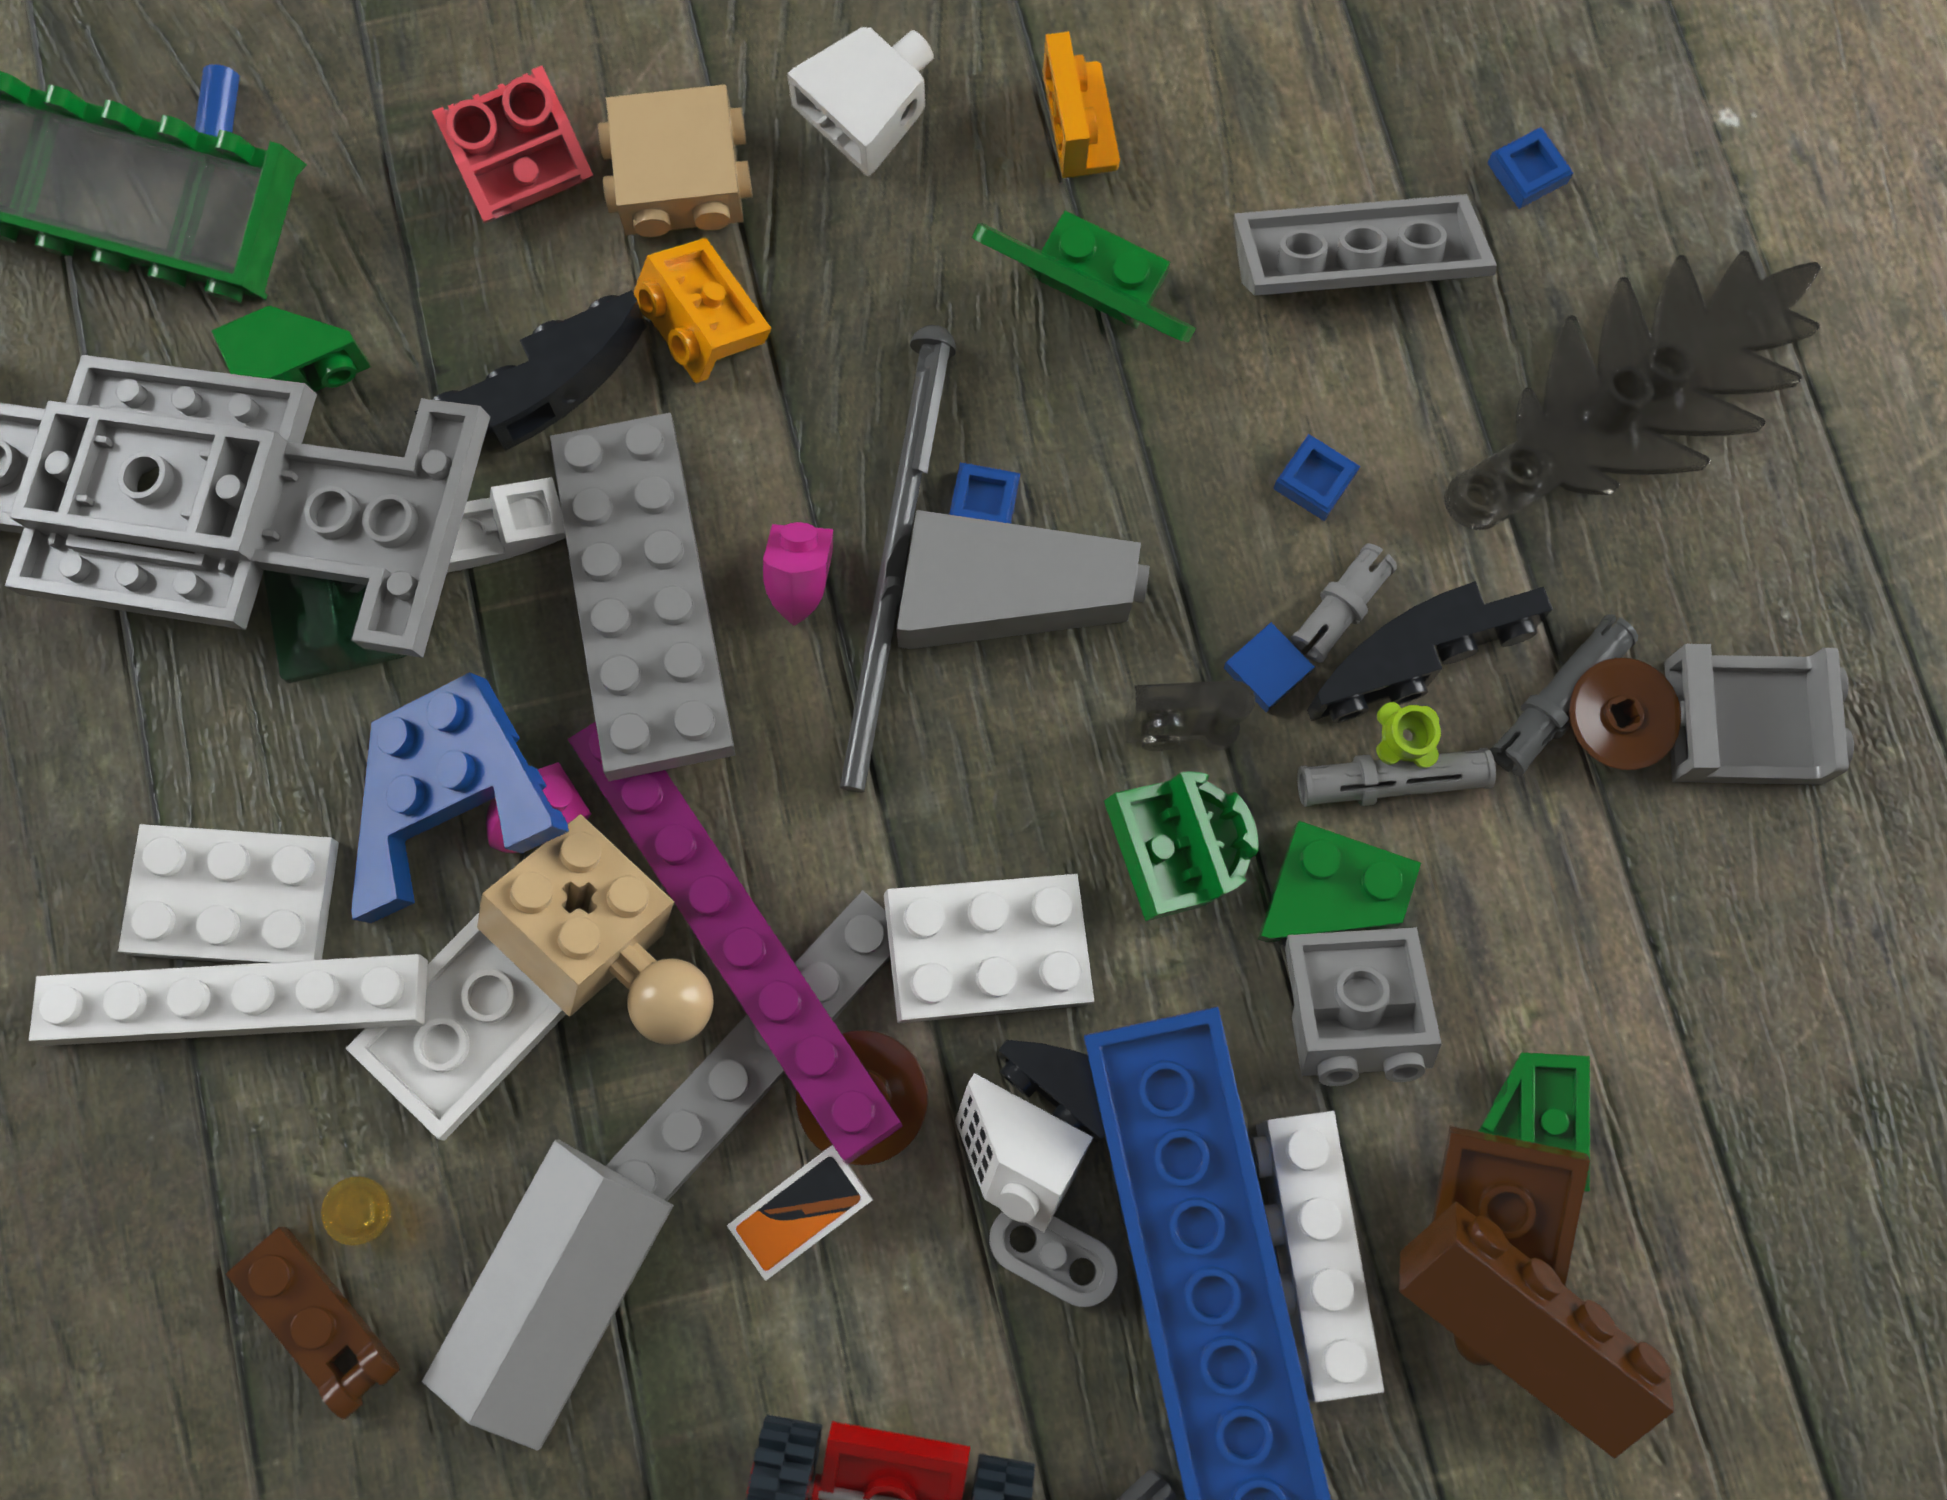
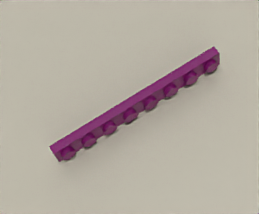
M596 721L567 739L845 1164L848 1165L903 1127L667 772L661 770L608 781L603 770Z

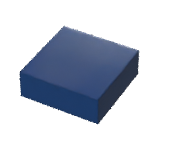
M1542 127L1492 152L1487 162L1518 209L1567 184L1573 175V171Z
M1308 434L1276 480L1273 489L1325 521L1356 476L1360 466Z
M960 462L949 515L1011 524L1020 482V473Z
M1271 622L1226 661L1223 668L1267 713L1313 671L1314 666Z

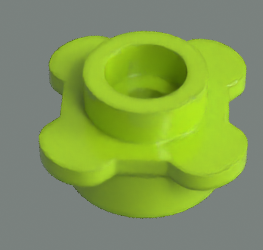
M1389 702L1378 710L1377 720L1382 725V741L1377 745L1376 752L1382 762L1388 765H1393L1398 761L1414 762L1422 769L1429 768L1437 762L1439 752L1436 746L1440 741L1441 728L1439 717L1432 708L1420 705H1409L1401 708L1397 703ZM1404 730H1409L1412 733L1413 738L1411 741L1403 737Z

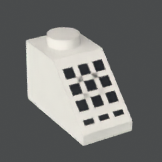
M974 1073L968 1082L955 1122L984 1200L999 1207L1009 1218L1018 1222L1028 1223L1038 1230L1045 1232L1076 1177L1093 1137Z

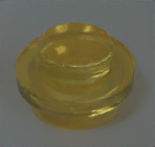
M349 1177L335 1184L326 1194L321 1208V1218L325 1230L334 1240L345 1245H363L375 1240L385 1230L391 1216V1201L387 1191L377 1181L367 1177Z

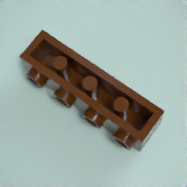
M1455 1201L1400 1251L1399 1292L1614 1459L1675 1411L1670 1383L1671 1371L1663 1356L1650 1344L1643 1341L1637 1343L1615 1325L1611 1316L1598 1303L1592 1300L1584 1302L1562 1284L1555 1271L1544 1261L1538 1258L1529 1259L1511 1245L1502 1230L1490 1219L1484 1216H1474Z

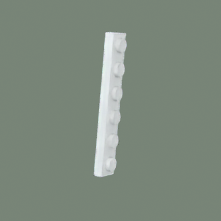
M420 954L36 976L29 1041L41 1046L425 1025L428 960Z

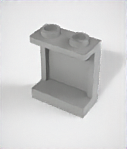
M1684 644L1664 661L1665 677L1673 686L1681 707L1680 732L1674 746L1670 750L1672 782L1823 785L1848 771L1854 753V739L1850 729L1845 728L1843 703L1848 694V676L1846 670L1840 667L1838 648H1822L1808 657L1712 655L1711 644Z

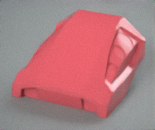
M542 65L532 69L531 75L526 73L522 77L512 80L508 85L504 86L502 83L497 85L498 89L479 96V94H475L472 100H463L455 105H449L448 110L440 107L432 111L484 223L518 211L594 177L572 126Z

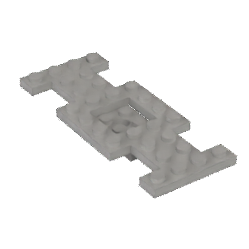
M81 355L66 403L48 400L45 409L0 403V530L22 534L5 587L19 595L246 630L264 570L367 585L352 641L363 649L423 658L490 416L478 405L421 398L404 457L302 444L317 396L305 383ZM155 467H159V477L156 483L150 489L138 492L137 485L140 477ZM95 538H102V539L116 540V541L136 543V544H142V545L163 547V548L183 550V551H189V552H195V553L192 554V553L172 551V550H166V549H159V548L145 547V546L125 544V543H119V542L98 540V539H95Z

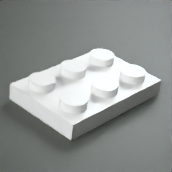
M140 824L118 952L129 956L243 964L322 960L339 842L332 837Z
M1078 874L887 889L884 893L897 1023L1087 1006L1095 1002Z
M479 913L428 964L425 1025L365 1028L346 1047L437 1139L444 1141L566 1015L552 999L477 929Z

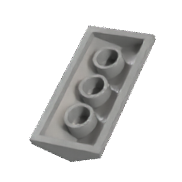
M1467 194L1234 213L1233 224L1241 282L1253 295L1493 276L1496 273L1497 264Z
M559 1139L554 1140L422 1382L468 1424L538 1451L541 1449L674 1205Z

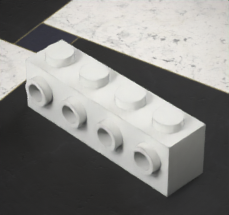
M1328 1111L1271 1119L1256 1125L1258 1137L1251 1138V1151L1257 1177H1265L1269 1205H1264L1272 1243L1277 1248L1281 1283L1307 1397L1311 1401L1321 1402L1384 1392L1335 1112Z

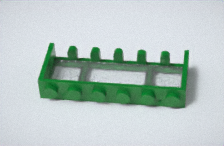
M0 71V239L17 243L19 234L36 238L34 246L69 258L73 257L75 249L93 253L91 257L92 262L124 273H129L131 264L149 268L148 277L175 287L185 288L187 279L206 284L204 292L235 303H242L244 294L267 300L268 294L265 293L269 274L296 177L307 166L305 162L279 143L270 141L268 149L264 150L254 147L241 136L229 131L219 130L217 137L200 133L186 122L172 116L162 115L160 122L147 119L129 107L106 99L103 107L87 103L62 87L49 84L47 91L34 89L16 77Z

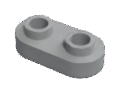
M1003 1212L998 1215L992 1224L989 1242L993 1256L1001 1266L1063 1301L1079 1307H1090L1099 1304L1113 1291L1118 1272L1115 1258L1108 1247L1095 1238L1054 1216L1045 1232L1038 1230L1028 1223L1015 1221ZM1017 1226H1027L1035 1234V1245L1028 1252L1020 1253L1013 1249L1010 1244V1234ZM1078 1258H1085L1094 1266V1277L1086 1285L1074 1283L1069 1274L1071 1264Z

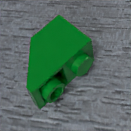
M269 305L211 330L230 374L305 383L316 392L325 387L334 388L345 385L353 380L357 373L371 368L367 357L350 331Z

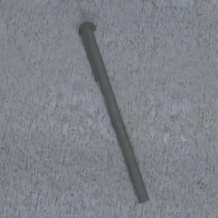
M927 325L915 332L910 341V348L919 354L840 782L841 789L851 792H865L897 610L902 600L905 582L903 577L922 473H928L948 358L956 354V344L953 336L947 329L938 325Z

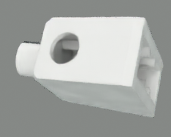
M861 27L787 73L792 106L869 177L924 110V79L919 71L933 60L932 49L927 41L913 30L891 47L873 29Z

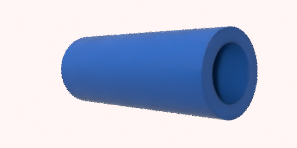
M218 64L207 65L203 68L194 127L198 132L217 137L219 130L232 132L240 76L235 70Z

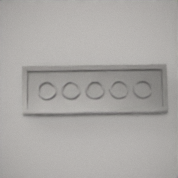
M671 412L551 435L552 453L605 776L608 781L735 756L678 441Z

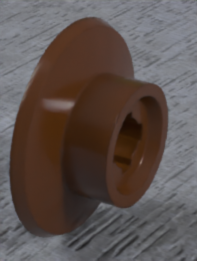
M1612 658L1599 662L1580 677L1571 695L1569 713L1574 734L1585 751L1604 765L1621 770H1637L1649 767L1665 757L1678 738L1681 728V707L1677 694L1667 678L1656 668L1645 662L1632 658ZM1616 705L1623 707L1622 711L1626 716V720L1629 721L1628 726L1620 728L1616 725L1617 722L1614 719L1613 713L1610 712L1611 707Z

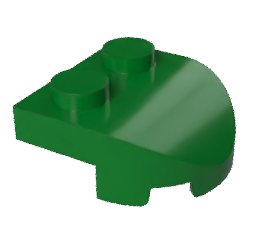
M1196 771L1180 772L1169 781L1115 792L1104 800L1145 922L1206 906L1238 888L1246 881L1244 876L1248 870L1250 859L1258 852L1257 828L1248 806L1236 792L1226 794L1220 788L1208 782L1209 775Z

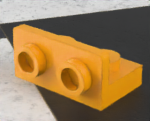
M1069 31L1046 34L1043 79L1062 178L1118 170L1120 156L1101 63L1098 61L1085 62L1083 54L1074 55Z
M707 238L647 255L634 289V295L638 301L641 313L652 321L668 344L675 361L683 365L695 383L708 380L716 360L766 342L772 328Z

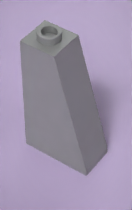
M917 510L897 623L898 647L916 649L1127 622L1133 601L1141 603L1145 601L1150 566L1138 564L1141 547L1139 542Z

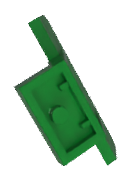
M1064 210L1041 251L984 223L977 224L971 237L1018 261L1032 278L1135 329L1142 322L1170 337L1184 342H1189L1196 330V327L1150 305L1169 272L1170 261Z

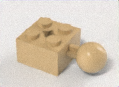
M581 814L568 824L569 832L545 842L482 893L477 929L569 1017L616 977L629 990L627 1008L630 1019L635 1028L647 1039L666 1045L680 1044L694 1038L708 1023L713 1010L714 998L711 985L704 973L695 965L684 960L662 959L656 961L646 951L663 936L674 901Z

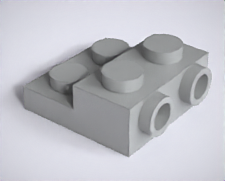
M1417 927L1287 935L1285 953L1294 1000L1291 1018L1301 1076L1318 1075L1319 1081L1323 1085L1342 1086L1355 1081L1361 1072L1384 1071L1385 1077L1390 1081L1408 1082L1424 1075L1427 1068H1433L1442 1042Z

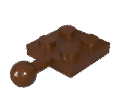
M1450 1126L1432 1222L1456 1201L1474 1216H1484L1493 1221L1502 1230L1511 1245L1529 1259L1538 1258L1544 1261L1555 1271L1562 1284L1566 1286L1590 1159L1587 1153ZM1454 1335L1455 1346L1464 1359L1475 1365H1491L1488 1360Z

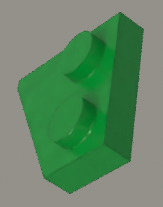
M1298 821L1294 826L1258 940L1276 942L1287 938V935L1398 927L1404 921L1421 862Z
M1521 1052L1478 1132L1587 1153L1590 1159V1056ZM1590 1164L1584 1192H1590Z

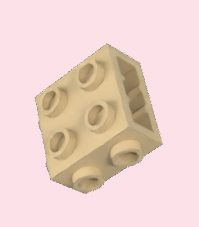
M726 84L606 97L608 122L598 123V132L603 159H612L613 175L603 177L604 194L608 212L619 213L626 235L638 234L644 237H658L666 234L669 230L695 227L702 230H719L731 223L744 222L741 199L752 198V187L748 161L737 162L735 146L746 144L742 107L730 108Z

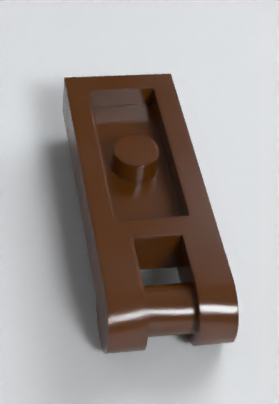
M278 1227L225 1274L319 1389V1394L328 1408L341 1419L346 1420L363 1404L361 1396L374 1384L378 1383L383 1386L400 1371V1367L392 1354L287 1227ZM351 1348L357 1357L358 1363L344 1375L334 1361Z

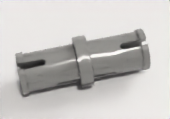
M1365 544L1360 554L1348 567L1338 582H1329L1321 592L1322 602L1301 628L1291 636L1292 644L1301 652L1316 634L1320 635V638L1305 655L1307 658L1319 663L1324 662L1330 650L1351 623L1358 624L1368 613L1366 604L1387 578L1397 569L1395 560L1391 555L1387 554L1372 572L1369 571L1371 564L1383 551L1382 548L1374 544Z

